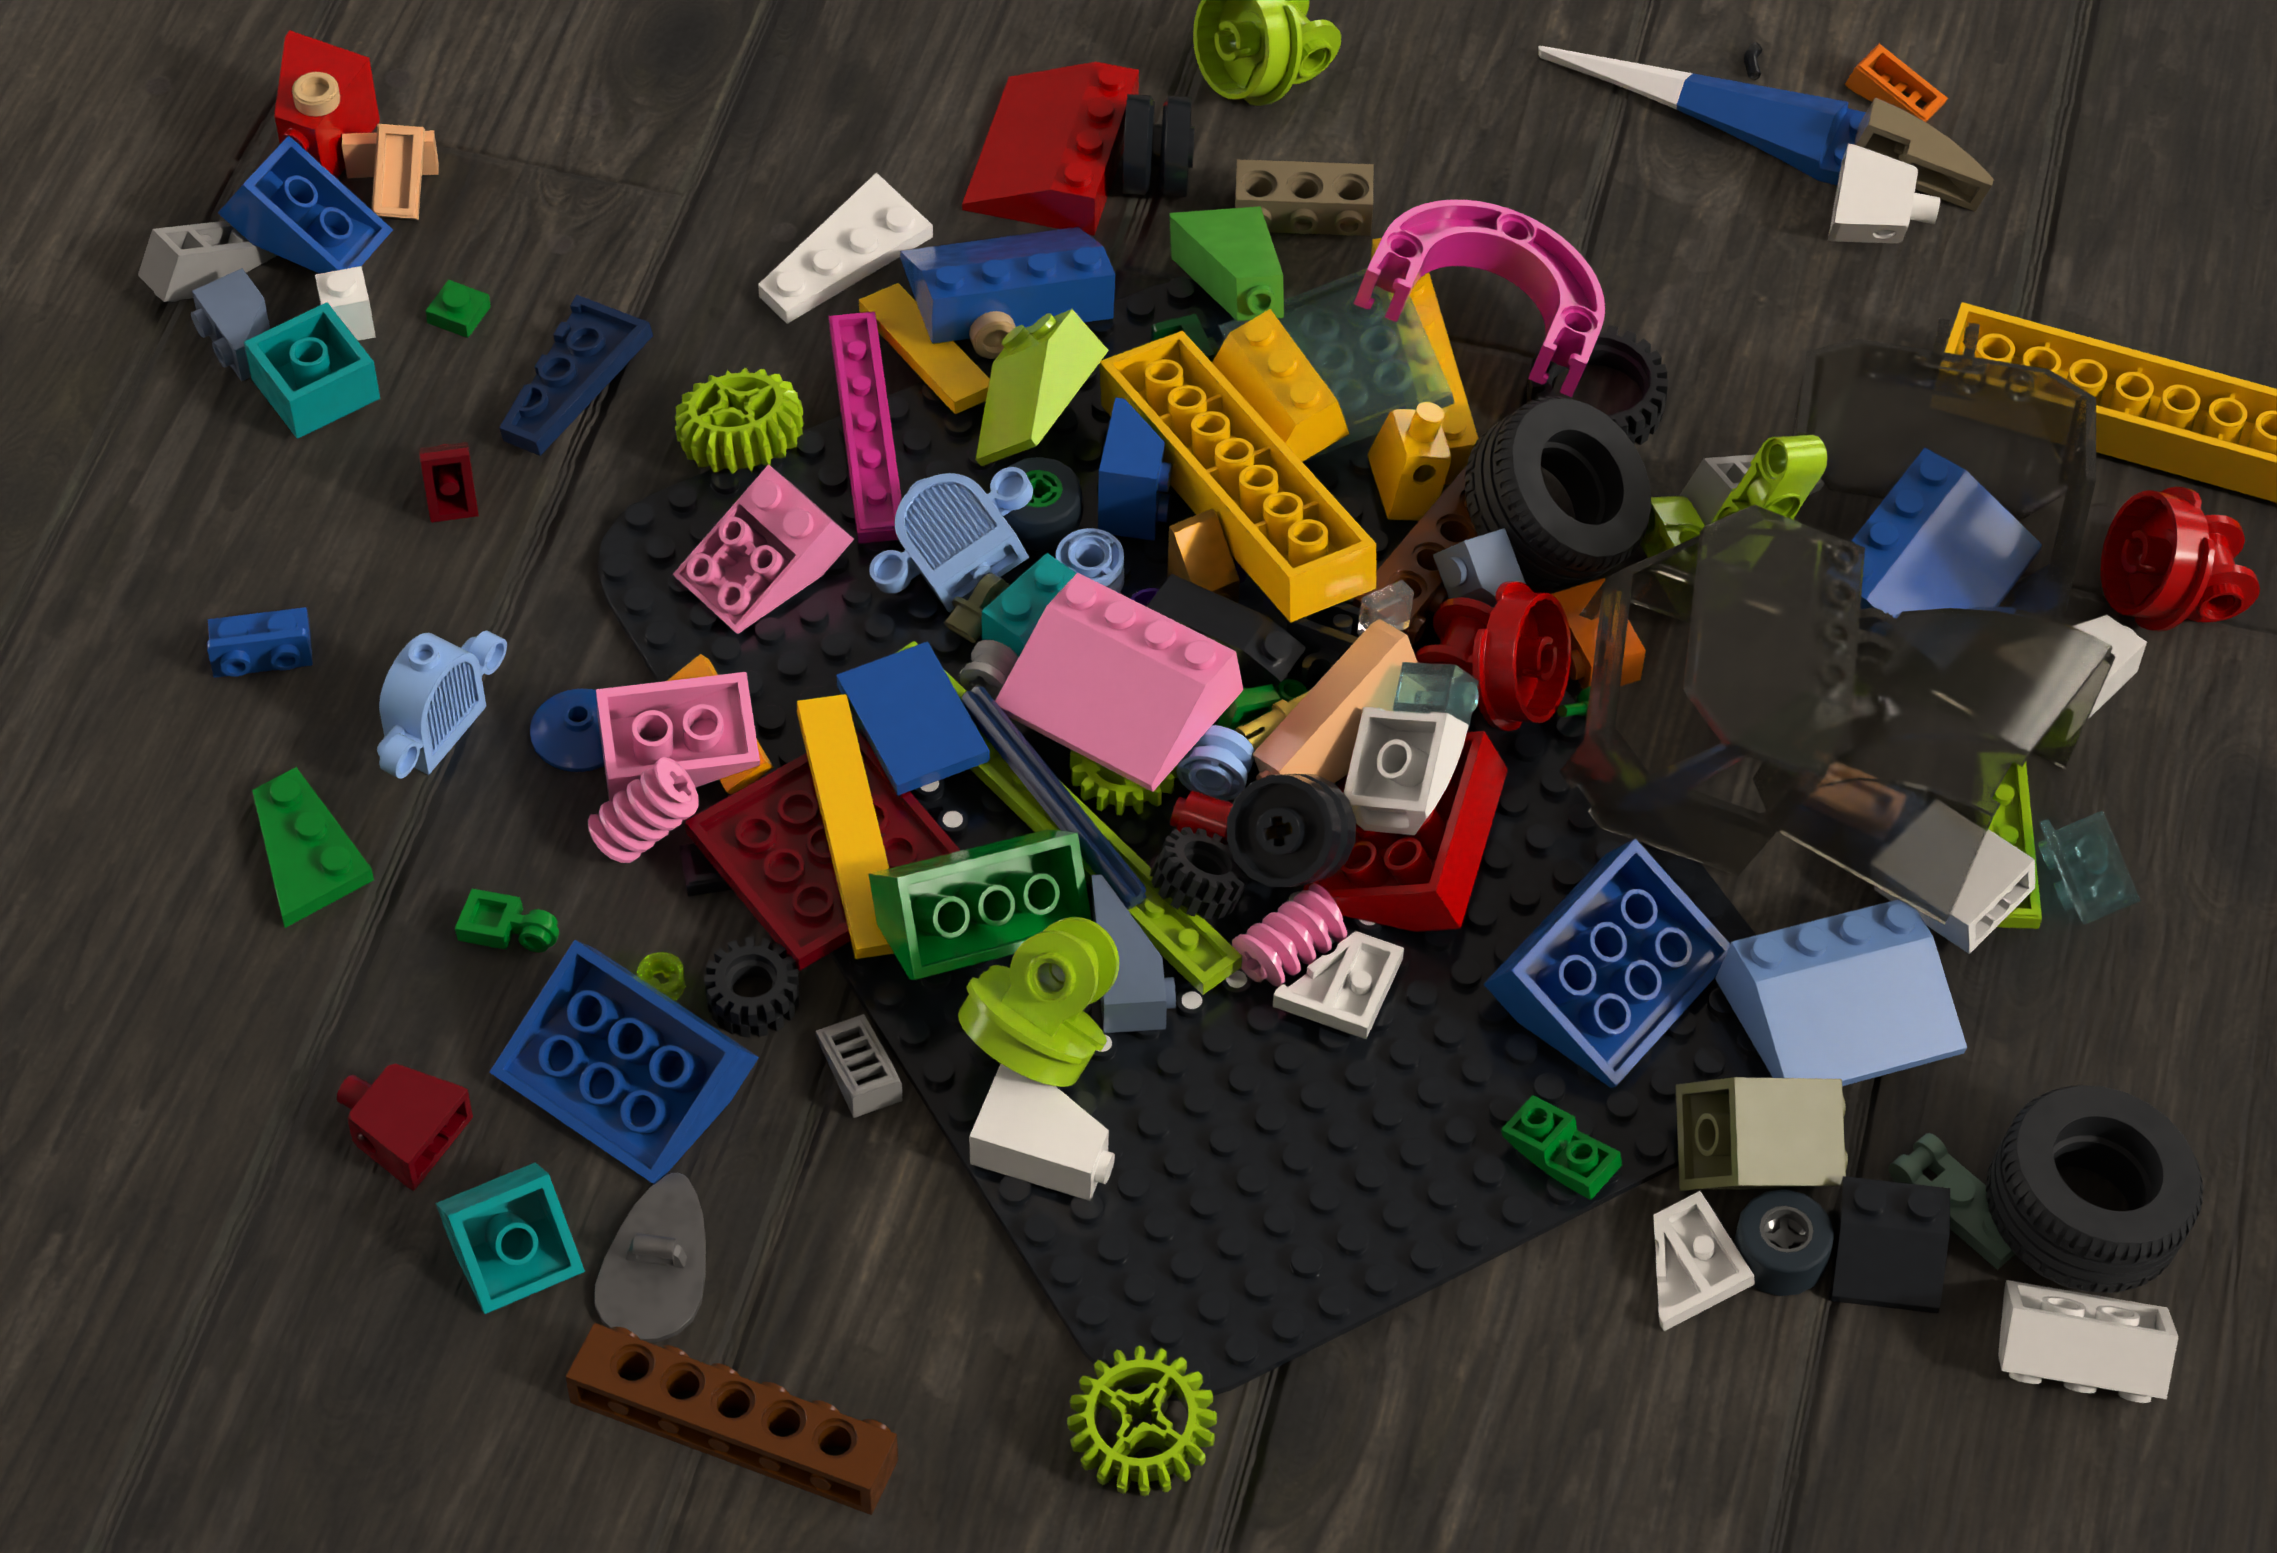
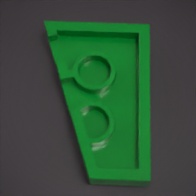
M297 767L252 790L285 928L374 881L372 868Z

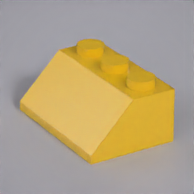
M1271 309L1229 332L1212 363L1302 462L1350 434L1338 400Z

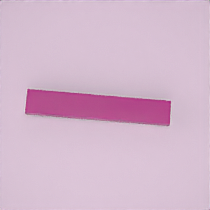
M875 312L829 316L830 337L858 544L899 540L895 530V516L902 497Z

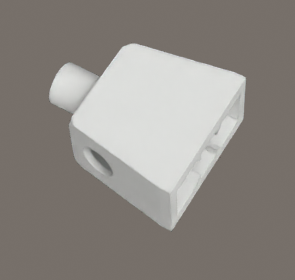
M1848 143L1841 162L1828 240L1836 242L1900 243L1904 239L1910 220L1935 224L1940 206V197L1915 193L1918 169L1915 166Z

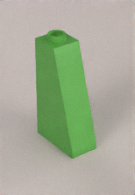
M1261 206L1169 213L1172 260L1236 321L1252 320L1269 309L1272 310L1277 318H1284L1283 272Z

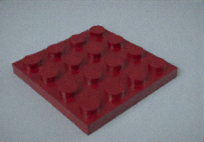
M855 728L889 869L961 851L910 791L897 796L869 743ZM807 753L685 821L686 834L773 940L786 949L787 957L792 956L799 971L851 941Z

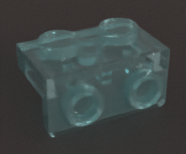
M2103 810L2058 830L2054 829L2049 818L2039 822L2045 839L2037 842L2048 869L2058 868L2062 880L2055 882L2054 886L2065 911L2075 908L2085 925L2141 901Z

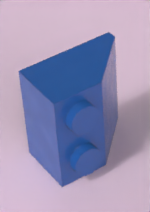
M1115 398L1099 468L1098 529L1109 532L1112 535L1155 541L1159 522L1167 523L1169 518L1171 494L1163 492L1169 491L1172 463L1164 462L1165 442L1127 400L1123 398Z

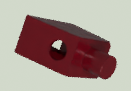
M396 1063L388 1065L373 1084L354 1074L349 1075L343 1081L337 1093V1102L351 1109L347 1120L352 1141L355 1145L413 1191H415L473 1118L468 1089Z

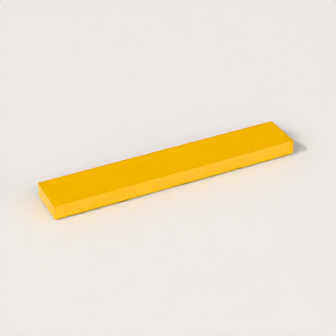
M847 695L797 701V716L855 959L894 954L877 925L869 873L889 869Z

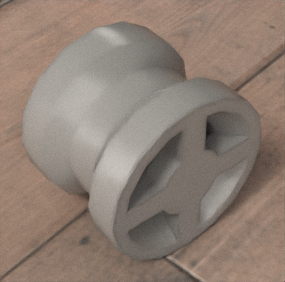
M982 640L974 647L971 653V660L973 662L966 664L960 674V682L966 691H971L975 686H981L996 700L1018 660V656L1003 643L994 640Z

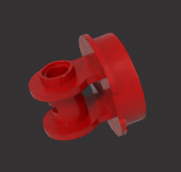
M2170 487L2161 492L2146 490L2135 494L2123 504L2115 515L2104 541L2101 556V583L2105 597L2115 611L2123 615L2133 616L2137 625L2147 630L2167 631L2178 626L2186 618L2196 622L2226 620L2247 610L2253 605L2260 593L2256 574L2251 569L2242 565H2236L2234 562V558L2241 552L2245 543L2244 533L2239 522L2224 515H2204L2201 510L2202 500L2199 493L2189 488Z
M1507 581L1500 584L1496 591L1495 599L1497 604L1495 607L1464 597L1451 598L1442 602L1433 617V627L1441 640L1440 644L1425 646L1415 654L1432 699L1455 708L1468 709L1479 706L1487 723L1493 728L1502 731L1516 730L1522 722L1543 723L1550 719L1558 709L1564 696L1571 664L1570 629L1567 616L1559 600L1549 593H1534L1529 586L1522 582Z

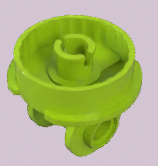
M1201 0L1194 20L1193 42L1201 73L1215 92L1228 99H1244L1250 105L1261 106L1280 100L1293 84L1306 82L1324 71L1339 51L1341 33L1328 20L1310 21L1306 17L1309 9V0Z
M1068 917L1054 922L1044 929L1043 932L1033 935L1018 947L1012 958L1010 968L993 965L990 966L988 971L982 973L978 979L973 977L966 987L969 995L958 1013L962 1028L983 1051L1020 1075L1052 1086L1066 1087L1075 1084L1095 1050L1101 1051L1107 1042L1103 1031L1084 1009L1107 994L1114 985L1119 971L1117 947L1108 932L1099 924L1089 919Z

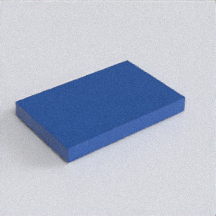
M928 641L836 675L837 686L841 694L847 695L850 710L897 796L990 761V750Z

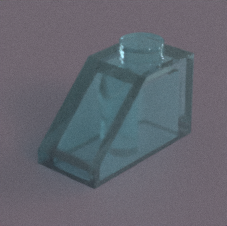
M1402 662L1393 711L1430 714V712L1448 713L1470 726L1472 712L1478 704L1479 694L1477 687L1479 681L1457 665Z

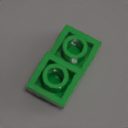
M1534 1095L1501 1129L1502 1137L1528 1160L1560 1183L1589 1200H1592L1622 1166L1620 1151L1578 1131L1575 1116Z

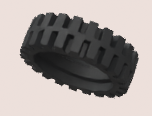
M1608 325L1606 332L1599 333L1587 365H1605L1622 371L1639 385L1643 396L1639 403L1629 410L1607 416L1622 428L1633 444L1637 442L1639 445H1642L1648 440L1649 433L1652 435L1655 433L1659 422L1662 420L1668 389L1667 368L1665 364L1661 365L1662 357L1658 351L1651 352V344L1648 341L1642 339L1636 344L1635 333L1627 330L1623 336H1619L1618 327ZM1536 351L1533 356L1529 375L1540 351ZM1550 361L1546 373L1550 375L1545 384H1539L1528 379L1527 403L1541 397L1556 396L1552 389V381L1556 376L1569 368Z

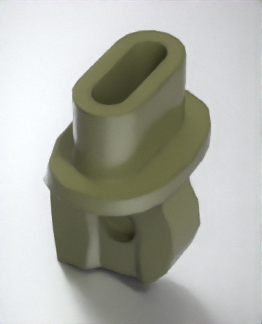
M993 573L985 575L974 588L968 601L958 596L954 597L952 604L955 608L944 624L954 633L975 643L982 634V610L1010 585L1003 578Z

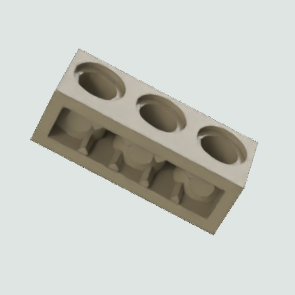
M1237 159L1235 208L1261 206L1269 232L1371 236L1374 164Z

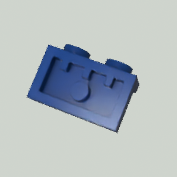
M307 607L208 619L209 640L207 641V651L214 678L223 676L236 677L247 673L271 670H291L296 667L313 665Z

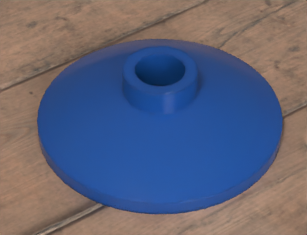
M572 689L561 692L545 701L534 714L530 725L531 742L539 757L549 765L570 772L591 771L604 766L597 715L596 690Z

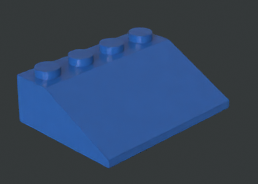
M1079 227L900 251L902 265L932 344L970 339L969 331L972 323L981 315L993 311L1008 314L1013 319L1016 327L1024 325L1025 328L1033 325L1048 313L1056 316L1071 309L1075 311L1084 323L1113 319L1115 272L1104 246Z
M1924 448L1824 575L1817 609L1943 680L2040 552L2042 544L1967 470Z
M1635 838L1606 853L1483 985L1519 1024L1607 1086L1613 1088L1620 1083L1717 976L1730 943Z
M574 940L489 1073L655 1184L671 1170L732 1101L759 1057L597 949Z

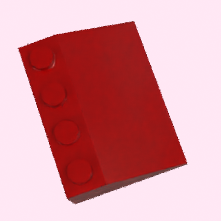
M1095 61L1008 77L964 197L962 210L1056 229L1079 227L1088 235L1095 236L1124 151L1127 94L1139 95V70Z
M1485 731L1467 732L1458 763L1446 790L1415 835L1364 831L1356 823V842L1348 861L1332 877L1316 883L1330 893L1343 916L1414 932L1461 929L1508 771L1507 766ZM1348 774L1341 778L1337 784V787L1343 793ZM1305 885L1303 890H1309L1310 885Z

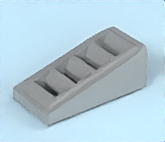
M864 1014L815 1031L816 1038L853 1118L902 1101V1083ZM859 1032L860 1037L838 1045L834 1043L835 1040ZM863 1046L866 1047V1051L846 1058L841 1056L843 1053ZM870 1060L873 1062V1064L851 1072L849 1070L850 1067ZM878 1074L880 1077L860 1085L856 1083L858 1080Z

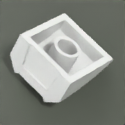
M1363 707L1344 789V795L1349 799L1356 823L1364 831L1415 835L1436 807L1449 784L1463 749L1469 725L1448 713L1430 712V714Z

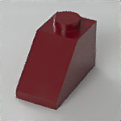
M468 442L420 448V462L431 523L479 516Z

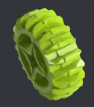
M744 368L740 373L732 374L727 370L726 375L720 377L709 375L707 383L693 384V392L682 394V403L676 406L675 420L677 426H675L677 440L681 443L682 450L686 453L687 459L695 460L698 467L711 466L714 473L724 468H728L732 474L741 468H748L752 472L753 466L760 464L770 465L772 458H785L786 449L797 447V438L803 435L802 427L804 423L802 415L804 413L801 400H798L797 392L793 389L792 383L783 381L780 374L768 376L765 369L749 373L747 368Z
M1139 1345L1134 1351L1135 1360L1126 1361L1124 1353L1117 1349L1113 1353L1114 1367L1109 1368L1101 1360H1097L1094 1363V1370L1098 1380L1090 1376H1082L1080 1378L1079 1386L1085 1394L1071 1396L1070 1407L1078 1413L1067 1418V1425L1069 1430L1078 1433L1070 1440L1073 1451L1085 1452L1081 1458L1082 1467L1085 1470H1090L1100 1466L1097 1472V1481L1100 1484L1105 1485L1116 1475L1118 1476V1492L1126 1493L1131 1481L1138 1482L1140 1495L1146 1496L1150 1492V1481L1158 1480L1162 1491L1168 1492L1171 1490L1169 1475L1175 1473L1184 1482L1191 1478L1190 1469L1186 1461L1198 1466H1202L1205 1463V1453L1199 1447L1214 1445V1433L1206 1428L1217 1424V1413L1207 1409L1213 1403L1212 1391L1206 1389L1198 1390L1203 1383L1202 1374L1196 1371L1184 1376L1187 1369V1361L1183 1357H1179L1168 1366L1167 1352L1162 1347L1155 1353L1153 1360H1146L1145 1349ZM1151 1384L1144 1392L1139 1394H1129L1121 1390L1132 1385ZM1171 1394H1174L1180 1400L1188 1414L1187 1425L1182 1435L1174 1431L1173 1423L1163 1416L1168 1408L1167 1400ZM1103 1406L1111 1411L1112 1419L1121 1425L1116 1433L1117 1442L1113 1448H1110L1104 1442L1097 1430V1420ZM1147 1414H1151L1152 1425L1142 1422L1137 1428H1133V1416L1142 1420ZM1145 1447H1155L1163 1451V1453L1153 1457L1133 1458L1140 1449Z

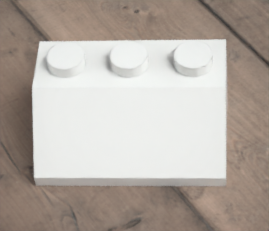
M2006 1280L1998 1357L2001 1370L2009 1372L2010 1378L2030 1384H2039L2042 1382V1378L2063 1381L2064 1387L2081 1393H2095L2097 1387L2119 1391L2118 1395L2121 1398L2139 1403L2151 1402L2152 1397L2167 1399L2178 1342V1334L2167 1307Z

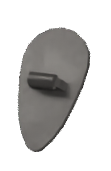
M670 1173L651 1186L635 1203L612 1242L595 1283V1307L602 1323L610 1329L615 1326L626 1328L635 1333L640 1340L649 1343H658L678 1335L693 1322L702 1304L706 1277L704 1218L697 1193L684 1174Z

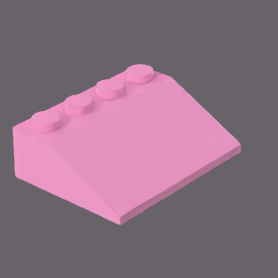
M1077 572L1046 606L995 702L1008 717L1153 792L1244 689L1236 651Z

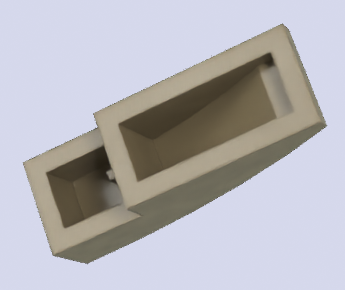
M1874 98L1859 123L1854 145L1915 166L1918 169L1915 189L1976 211L1992 187L1994 179L1972 156L1933 126L1899 107Z

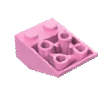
M768 464L673 575L733 631L739 634L822 577L852 543L854 538Z

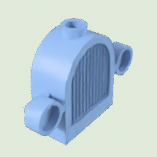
M1007 467L1000 470L992 478L990 484L991 492L988 494L971 478L954 473L934 475L915 482L901 500L895 516L896 534L905 551L902 553L896 550L883 551L875 556L870 564L869 572L877 587L885 593H897L905 589L913 578L921 574L947 611L951 612L955 608L952 604L954 597L958 596L968 600L978 582L985 575L993 573L1001 577L1028 559L1029 556L1019 538L1003 517L1013 510L1021 509L1031 500L1033 486L1026 473L1017 467Z
M486 630L477 637L469 638L460 648L432 633H422L412 639L402 649L386 676L380 695L379 710L384 739L379 743L377 752L380 756L379 765L383 771L402 779L413 768L427 775L434 770L486 708L482 676L483 674L490 675L494 673L502 663L507 650L505 639Z

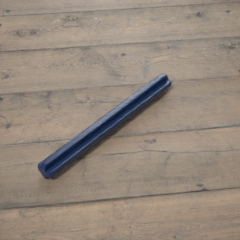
M975 686L971 691H966L962 696V701L973 722L1061 831L1078 833L1081 856L1095 874L1103 875L1127 909H1132L1137 904H1141L1146 898V887L987 690L981 686Z

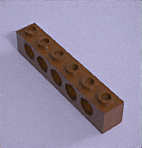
M1467 465L1376 571V589L1354 597L1352 605L1398 621L1397 629L1407 634L1410 643L1416 645L1422 638L1431 615L1436 613L1437 608L1442 602L1449 599L1433 554L1465 540L1478 537L1466 504L1465 472Z
M594 1323L566 1375L570 1403L870 1515L873 1514L898 1462L897 1434L891 1432L886 1425L873 1419H863L861 1421L840 1413L836 1407L821 1400L809 1402L790 1395L785 1388L772 1382H762L760 1384L741 1377L734 1369L724 1364L713 1363L708 1365L690 1358L683 1350L675 1346L662 1345L659 1347L640 1340L635 1333L623 1327L615 1326L610 1329ZM631 1373L645 1374L643 1378L635 1381L623 1379ZM682 1391L696 1393L688 1399H676L673 1397ZM735 1409L746 1412L737 1418L723 1416L726 1412ZM782 1428L796 1430L794 1434L787 1437L773 1434ZM831 1447L847 1449L845 1453L837 1456L824 1453Z

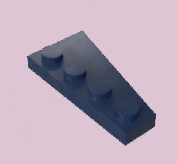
M576 295L570 305L572 313L567 322H560L553 334L555 343L548 355L542 354L534 367L536 376L531 384L523 386L499 427L503 441L541 456L653 337L650 322Z

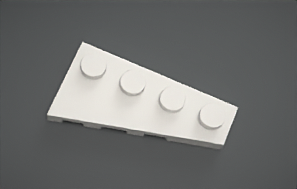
M875 173L758 284L759 297L788 324L900 257V251L914 249L933 238V225L880 175Z

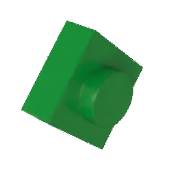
M448 279L425 311L427 323L469 338L490 309V297L487 293Z

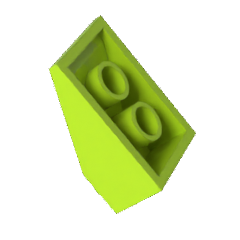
M1073 309L1056 316L1048 313L1026 328L1024 325H1019L1011 330L1002 340L1004 349L992 365L975 460L981 466L1037 446L1109 351Z

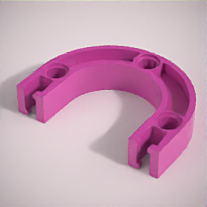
M1441 200L1425 203L1404 212L1390 224L1366 270L1353 304L1364 309H1371L1375 300L1371 298L1375 286H1378L1385 291L1394 293L1385 318L1397 322L1416 282L1432 270L1448 266H1466L1497 274L1524 291L1536 304L1544 320L1545 339L1528 379L1539 384H1545L1550 375L1546 373L1550 361H1553L1560 366L1569 368L1560 393L1569 397L1573 396L1602 329L1605 317V301L1597 276L1584 257L1568 241L1549 227L1527 215L1499 205L1473 200Z

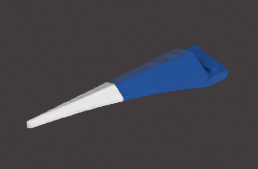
M1538 46V55L1541 59L1610 82L1679 110L1759 148L1818 181L1838 185L1841 162L1848 143L1854 144L1859 123L1866 113L1849 109L1847 101Z

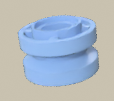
M1086 528L1074 531L1061 540L1056 550V559L1076 573L1078 572L1118 593L1121 592L1124 585V550L1115 536L1101 529Z
M1212 725L1178 763L1177 776L1180 782L1190 791H1197L1225 801L1232 800L1245 789L1248 773L1254 762L1252 754L1255 750L1252 744L1240 733L1223 726Z

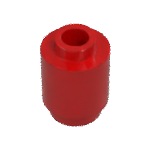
M1192 790L1187 799L1178 798L1173 809L1170 826L1176 827L1179 832L1184 827H1190L1194 834L1198 828L1205 829L1208 837L1212 838L1214 833L1222 836L1220 842L1226 845L1228 844L1227 818L1233 803Z

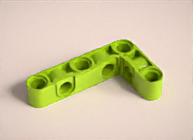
M1798 435L1768 438L1752 459L1750 468L1738 486L1732 489L1707 528L1687 497L1682 495L1651 497L1648 529L1640 545L1676 607L1681 612L1689 614L1726 611L1735 605L1825 471L1827 451L1823 441L1818 436Z

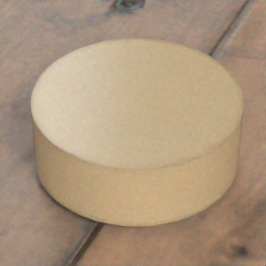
M311 72L304 74L292 86L295 107L304 115L314 117L327 115L334 111L340 103L338 83L333 76L327 73Z
M999 311L988 312L978 317L972 323L969 331L970 340L976 353L987 359H996L1004 349L1002 340L1016 327L1013 319L1008 314Z

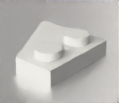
M1355 931L1337 944L1334 952L1322 955L1307 966V974L1289 987L1284 984L1278 987L1273 995V1007L1367 1039L1401 965L1404 948Z
M1701 1191L1653 1215L1659 1322L1663 1331L1755 1284L1754 1274Z

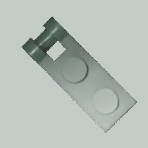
M1926 1133L1913 1145L1914 1151L1910 1155H1900L1889 1165L1891 1177L1895 1182L1950 1188V1229L1998 1270L2015 1253L2005 1243L1991 1218L1992 1216L1988 1208L1989 1204L1986 1199V1185L1947 1152L1945 1145L1938 1137L1931 1133ZM1927 1167L1938 1175L1932 1182L1923 1175V1171Z

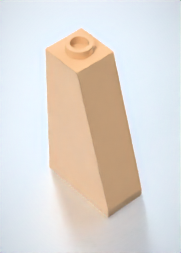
M1381 619L1373 622L1254 751L1252 755L1260 772L1256 776V780L1269 775L1299 773L1316 774L1336 783L1349 772L1363 707L1421 714L1436 712L1407 634Z

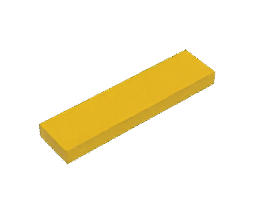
M899 283L858 300L859 312H875L879 334L954 414L986 401L990 381L988 376L954 341L932 344L917 302Z

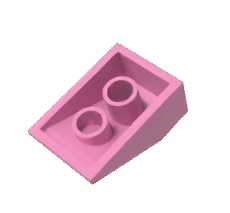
M746 672L596 689L598 724L609 801L613 802L614 795L621 790L626 791L631 781L635 779L640 780L642 772L649 768L654 769L656 761L663 757L670 758L680 764L690 776L695 787L760 765Z

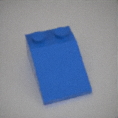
M289 135L218 212L221 217L253 245L319 274L362 266L393 231L386 222Z

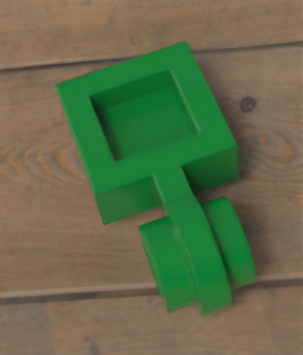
M1293 679L1283 680L1276 688L1272 684L1254 688H1243L1244 690L1220 716L1217 725L1236 731L1237 727L1244 726L1272 711V706L1282 699L1289 702L1306 693L1307 689L1301 682Z
M472 888L455 926V932L458 941L505 950L512 935L518 934V940L524 948L541 953L545 952L548 947L555 945L559 936V928L557 927L558 921L556 917L547 911L534 909L527 915H521L523 906L520 897Z

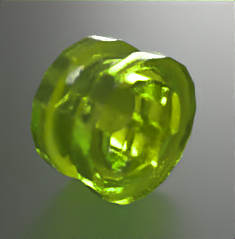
M657 952L646 956L640 962L637 970L640 979L673 1001L683 994L685 989L683 964L678 957L671 953ZM663 973L666 978H669V982L660 984L659 980L654 978L653 975Z

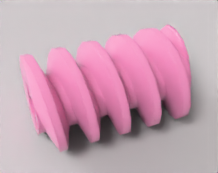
M666 757L657 760L654 769L649 768L642 772L640 780L635 779L631 781L626 791L621 790L614 795L613 802L607 801L602 804L599 814H590L588 828L593 841L600 851L609 858L620 863L633 862L640 857L642 852L653 847L656 841L667 836L669 830L677 828L682 824L683 820L696 813L698 794L695 785L688 773L674 760Z
M1313 883L1309 886V890L1299 892L1293 898V901H1287L1278 908V912L1269 913L1263 918L1262 923H1255L1247 930L1246 934H1240L1232 940V946L1242 955L1241 969L1249 978L1260 983L1266 979L1273 986L1279 987L1285 982L1283 970L1289 975L1295 976L1301 971L1299 960L1310 965L1316 960L1314 948L1318 952L1326 954L1332 949L1330 938L1340 943L1347 938V930L1342 914L1333 897L1322 886Z

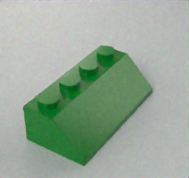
M1047 829L869 873L877 925L911 980L1015 954L1018 947L1028 938L1043 932L1048 926L1064 918L1080 917L1092 921L1079 838L1076 832Z

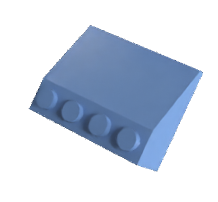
M1909 897L1732 941L1715 978L1773 1078L1842 1079V1086L1964 1054L1967 1049L1933 935Z

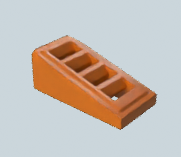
M1880 43L1854 68L1845 83V86L1871 102H1873L1874 98H1878L1907 111L1925 122L1948 100L1945 95ZM1905 91L1911 95L1907 98L1902 92ZM1919 99L1927 103L1922 109L1915 104Z

